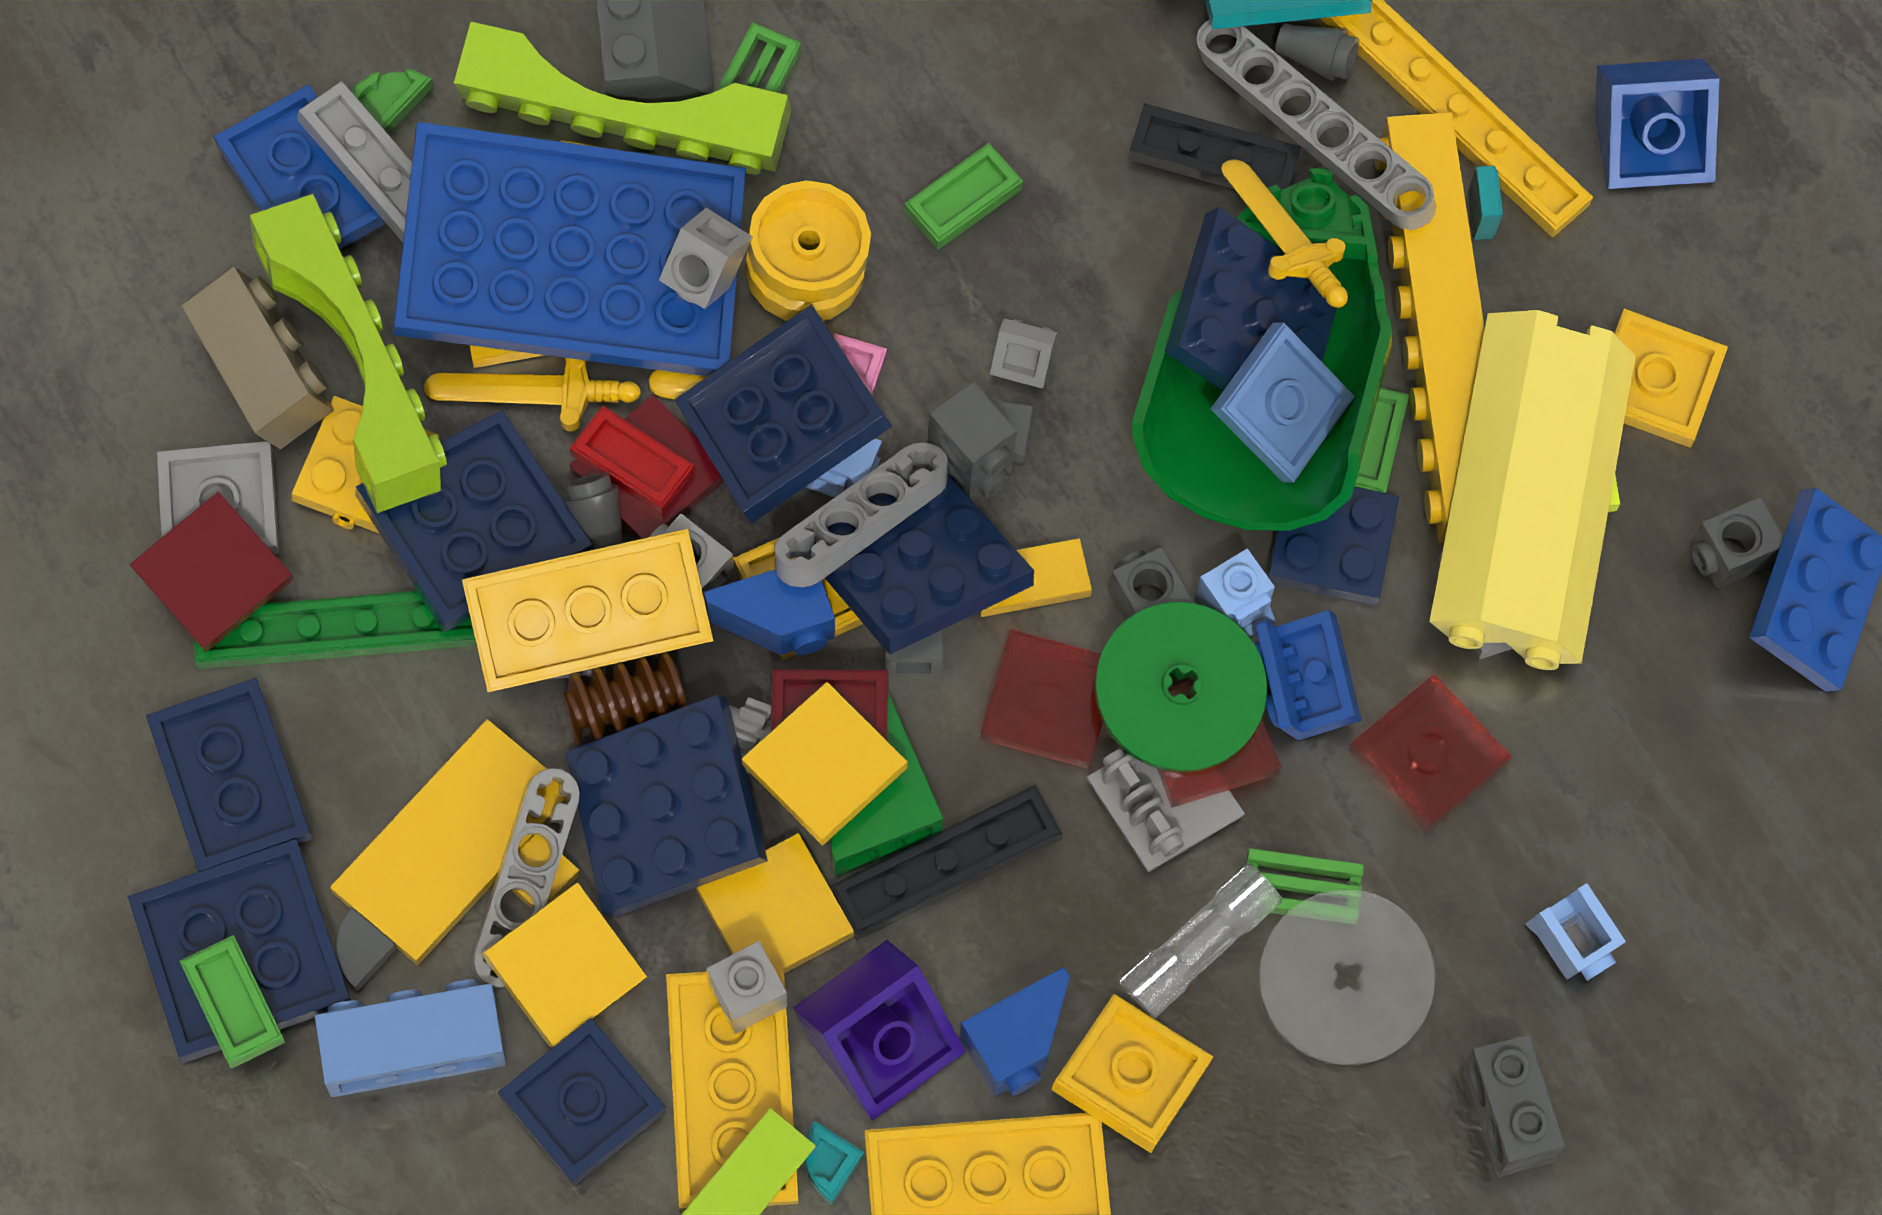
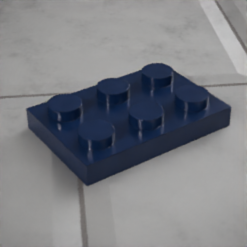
M257 677L146 715L198 872L297 839L298 844L312 840Z

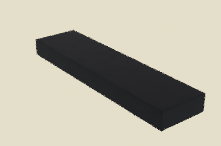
M1034 785L830 885V889L852 926L854 937L858 941L1062 839V832L1039 790Z

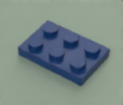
M309 84L214 136L217 148L259 212L313 194L322 214L330 211L337 223L341 236V243L337 244L339 250L386 224L298 122V111L318 98Z
M1819 489L1800 490L1749 638L1825 692L1842 690L1882 572V536Z

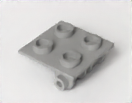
M1118 749L1103 759L1104 767L1086 777L1147 872L1152 871L1245 816L1244 811L1214 767L1195 772H1170L1151 767L1135 759L1132 755L1125 754L1122 749Z

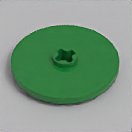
M1189 602L1157 604L1129 617L1114 631L1100 655L1095 673L1094 687L1097 708L1112 738L1135 759L1151 767L1170 772L1205 770L1223 763L1234 756L1256 731L1267 699V680L1264 665L1256 646L1246 632L1226 615L1207 606ZM1174 674L1179 680L1185 679L1188 676L1194 684L1189 690L1191 699H1188L1182 693L1175 697L1169 694L1168 689L1173 683L1170 675Z

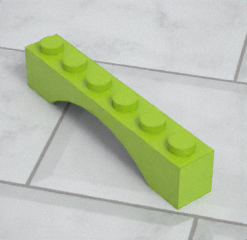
M472 21L470 22L454 80V85L461 99H465L467 106L478 111L496 113L498 107L518 112L519 118L533 124L549 125L551 119L571 124V130L585 136L599 138L602 137L603 132L623 136L625 143L636 148L653 150L656 144L675 148L677 155L688 160L707 162L709 156L729 161V166L746 168L747 174L754 175L760 174L761 169L776 172L792 111L788 95L738 83L728 85L711 94L680 102L642 103L616 99L589 90L561 74L537 52L523 33Z
M311 194L249 215L253 247L272 288L299 301L323 318L342 338L357 363L365 387L362 416L353 438L355 465L376 513L441 491L440 468L447 465L443 447L438 436L435 433L427 436L421 421L425 420V413L420 398L414 388L409 390L404 388L400 376L404 375L400 356L394 344L384 345L378 333L383 330L379 312L372 299L363 301L358 288L362 287V281L357 265L351 255L343 257L337 244L341 243V236L332 213L329 211L322 214L314 195Z

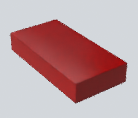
M605 406L600 408L570 447L572 457L597 473L608 472L612 483L618 484V487L661 515L664 514L695 473L694 464Z

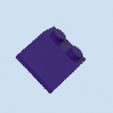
M885 940L793 1007L816 1050L871 1120L882 1114L966 1052L919 966L888 940Z

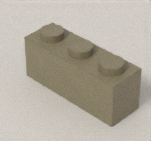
M234 266L181 306L254 433L281 450L334 411L323 392L329 386L319 369L311 361L307 360L305 362L298 349L304 344L296 329L285 318L280 319L276 313L274 306L279 301L271 287L260 276L252 279Z

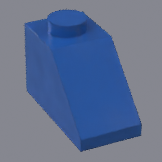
M771 570L704 592V602L710 623L779 655L795 651L796 655L810 654L825 647L828 643L827 640L835 638V617L822 581L807 587L790 586L779 579L776 570Z
M1065 967L961 1022L959 1037L994 1097L1006 1090H1009L1012 1096L1020 1094L1042 1079L1039 1072L1046 1067L1070 979Z

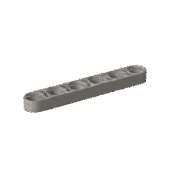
M1210 20L1201 26L1196 37L1202 61L1212 72L1394 225L1401 229L1413 230L1421 228L1430 222L1435 215L1436 203L1432 185L1426 177L1247 28L1241 26L1212 29ZM1226 34L1236 38L1235 46L1226 53H1213L1208 49L1211 40L1218 35ZM1266 65L1273 69L1272 77L1265 83L1258 85L1250 84L1244 79L1248 70L1254 66ZM1294 96H1303L1311 101L1308 110L1297 116L1283 113L1281 110L1282 105L1286 100ZM1338 127L1349 133L1346 141L1337 147H1326L1319 142L1321 134L1329 128ZM1370 159H1379L1387 165L1385 172L1381 176L1370 180L1364 179L1357 174V168L1361 163ZM1408 191H1417L1425 197V202L1419 209L1406 212L1401 211L1395 206V201L1401 194Z

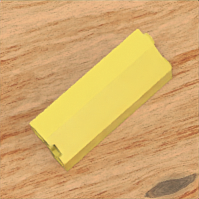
M1540 310L1488 313L1429 622L1449 638V642L1457 647L1479 649L1483 646V643H1507L1525 659L1527 665L1537 669L1555 670L1559 668V664H1582L1636 355L1610 330L1591 325L1587 329V334L1557 326V315Z

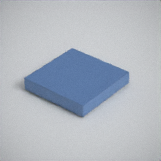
M1284 322L1271 324L1211 407V410L1282 482L1294 483L1355 396Z

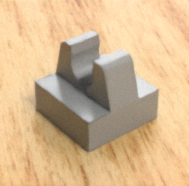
M1004 318L998 333L990 375L1043 389L1048 376L1057 332L1052 331L1048 327L1039 328L1024 324L1018 319L1009 320Z

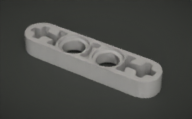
M930 443L911 444L783 534L775 545V570L779 579L795 587H807L818 583L939 495L946 488L948 481V459L946 453L940 447ZM886 493L894 496L897 500L890 505L879 506L871 503L868 498L874 494ZM845 522L855 526L856 530L849 535H835L829 532L827 528L834 523Z
M550 768L541 771L529 781L524 790L471 954L470 966L473 976L482 985L492 983L493 989L505 988L499 978L490 975L491 967L487 962L483 961V956L481 955L482 952L502 938L500 934H490L492 924L509 933L522 923L511 922L504 917L500 909L501 898L510 890H521L531 898L533 904L530 916L546 905L579 803L580 792L577 782L571 774L562 769ZM552 781L560 784L558 788L559 794L567 797L566 804L558 803L551 810L548 823H559L558 833L544 824L526 823L528 814L535 819L541 816L545 799L537 795V788H546ZM531 834L539 835L548 843L550 855L543 866L530 867L520 859L518 845L524 836Z

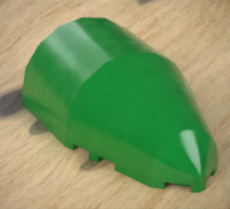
M1324 168L1311 169L1310 178L1281 190L1277 184L1268 187L1269 191L1312 244L1327 243L1329 239L1337 238L1346 245L1342 260L1334 262L1328 267L1341 283V286L1347 291L1348 300L1343 307L1336 310L1322 363L1355 397L1294 483L1282 482L1211 410V407L1223 391L1165 352L1182 291L1178 289L1169 300L1133 416L1132 438L1143 470L1169 498L1205 519L1245 530L1291 531L1328 519L1351 499L1392 347V327L1386 310L1385 291L1377 263V249L1368 205L1358 195L1355 194L1350 197L1333 182V173ZM1247 206L1237 219L1281 249Z

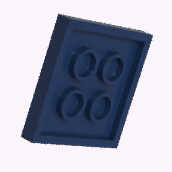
M1221 207L1205 213L1165 352L1224 391L1272 323L1284 322L1322 362L1337 308L1330 306L1326 302V298L1321 296L1308 278L1286 276L1284 279L1277 280L1270 277L1268 268L1271 259L1274 256H1283L1285 253Z
M812 304L675 399L676 404L732 496L751 523L757 521L892 427L888 418Z
M503 409L441 442L447 465L440 468L441 491L376 513L363 483L356 486V498L444 633L470 619L462 579L590 551L592 548L591 542Z
M948 475L946 488L939 495L830 573L825 579L889 654H892L1034 586V569ZM879 493L868 498L871 503L879 506L890 505L897 500L894 496L886 493ZM839 522L830 525L827 529L835 535H849L856 530V527L849 523Z
M717 694L565 752L570 774L577 782L580 792L578 809L604 915L614 918L768 862L745 767L742 765V755L728 699Z
M297 839L127 896L178 1057L182 1064L220 1051L221 1048L179 961L234 935L279 1030L315 1018L317 1014L328 1013V1007L335 1003L351 1000Z

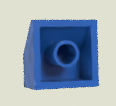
M1704 59L1597 65L1595 117L1605 181L1608 189L1715 182L1720 78Z

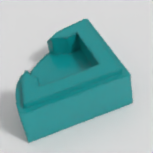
M814 1121L808 1132L807 1139L816 1147L805 1159L806 1170L811 1184L817 1193L826 1202L833 1205L863 1159L864 1151Z

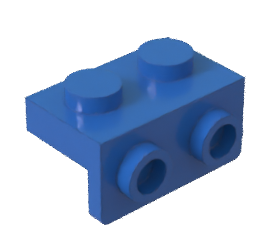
M1326 610L1277 627L1268 620L1256 623L1259 641L1254 642V645L1261 656L1265 673L1268 676L1272 694L1267 695L1266 707L1269 717L1276 728L1280 727L1281 730L1299 741L1362 721L1336 614Z

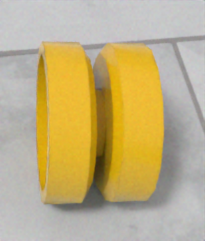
M807 180L782 185L763 198L752 215L749 235L753 237L747 249L744 270L750 292L765 310L785 321L790 320L811 304L824 321L831 320L848 309L862 289L871 232L865 212L849 194L831 184Z

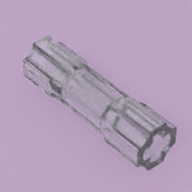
M1247 863L1182 928L1160 948L1151 951L1119 980L1120 984L1144 1012L1155 1019L1186 991L1189 983L1244 933L1250 932L1282 903V897L1255 867Z

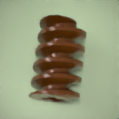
M667 652L659 653L656 671L652 669L645 657L637 658L634 676L630 675L622 662L615 663L612 681H608L599 667L592 669L589 686L584 684L578 673L569 674L567 691L563 692L576 746L581 745L583 728L588 727L594 738L598 740L604 738L605 725L608 722H611L616 732L627 729L628 718L633 717L637 724H641L650 720L651 712H656L659 717L672 712L673 707L678 706L679 709L686 707L677 666Z

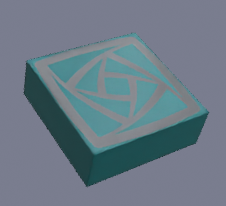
M1495 166L1476 167L1468 189L1473 239H1493L1503 216L1498 170H1496Z

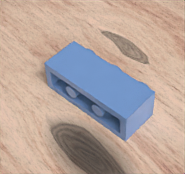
M476 979L460 980L446 985L445 992L423 996L420 990H404L388 995L387 1002L364 1006L363 1002L358 1000L343 1001L329 1006L328 1013L315 1015L324 1083L331 1098L507 1066L497 1002L492 983L481 985L480 981Z

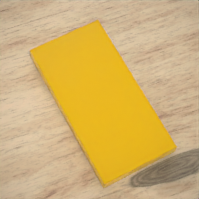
M688 529L462 579L488 692L713 641Z
M487 719L330 886L331 892L350 909L354 908L395 943L396 948L418 966L495 883L524 790L534 776L547 768ZM552 781L546 788H537V795L545 799V804L541 816L535 819L528 814L526 823H537L547 826L551 810L558 803L566 804L567 797L559 794V783ZM531 834L524 836L518 845V851L534 835Z
M774 967L785 988L784 967ZM707 972L666 974L679 1212H684L770 1108L794 1127L786 1008L735 1034L708 984ZM797 1170L767 1206L798 1204Z
M1088 1113L869 1129L864 1132L871 1215H1111L1102 1122Z

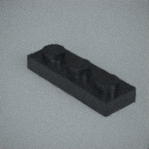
M1144 103L1128 160L1234 189L1223 175L1221 167L1224 162L1236 159L1249 165L1267 188L1277 184L1282 190L1291 185L1301 146Z

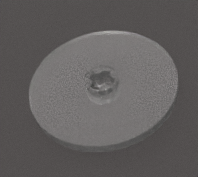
M1334 890L1317 894L1302 901L1288 911L1271 932L1262 953L1259 984L1264 1007L1270 1020L1279 1033L1292 1046L1307 1056L1322 1062L1336 1065H1361L1389 1056L1405 1045L1416 1034L1426 1019L1432 1004L1435 990V967L1425 936L1405 911L1389 900L1372 893L1358 890ZM1340 963L1345 968L1351 967L1353 964L1359 967L1361 973L1356 980L1361 988L1355 992L1349 986L1340 991L1334 986L1333 982L1338 976L1337 971L1333 968L1336 964Z

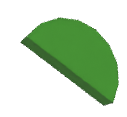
M406 69V73L390 72L380 75L379 72H375L356 84L351 92L389 135L433 88L432 78L411 69Z

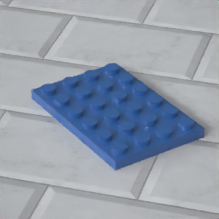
M417 122L392 335L708 377L730 361L737 273L730 289L706 309L695 303L685 301L678 296L675 290L659 281V278L680 229L705 208H708L741 229L746 168Z

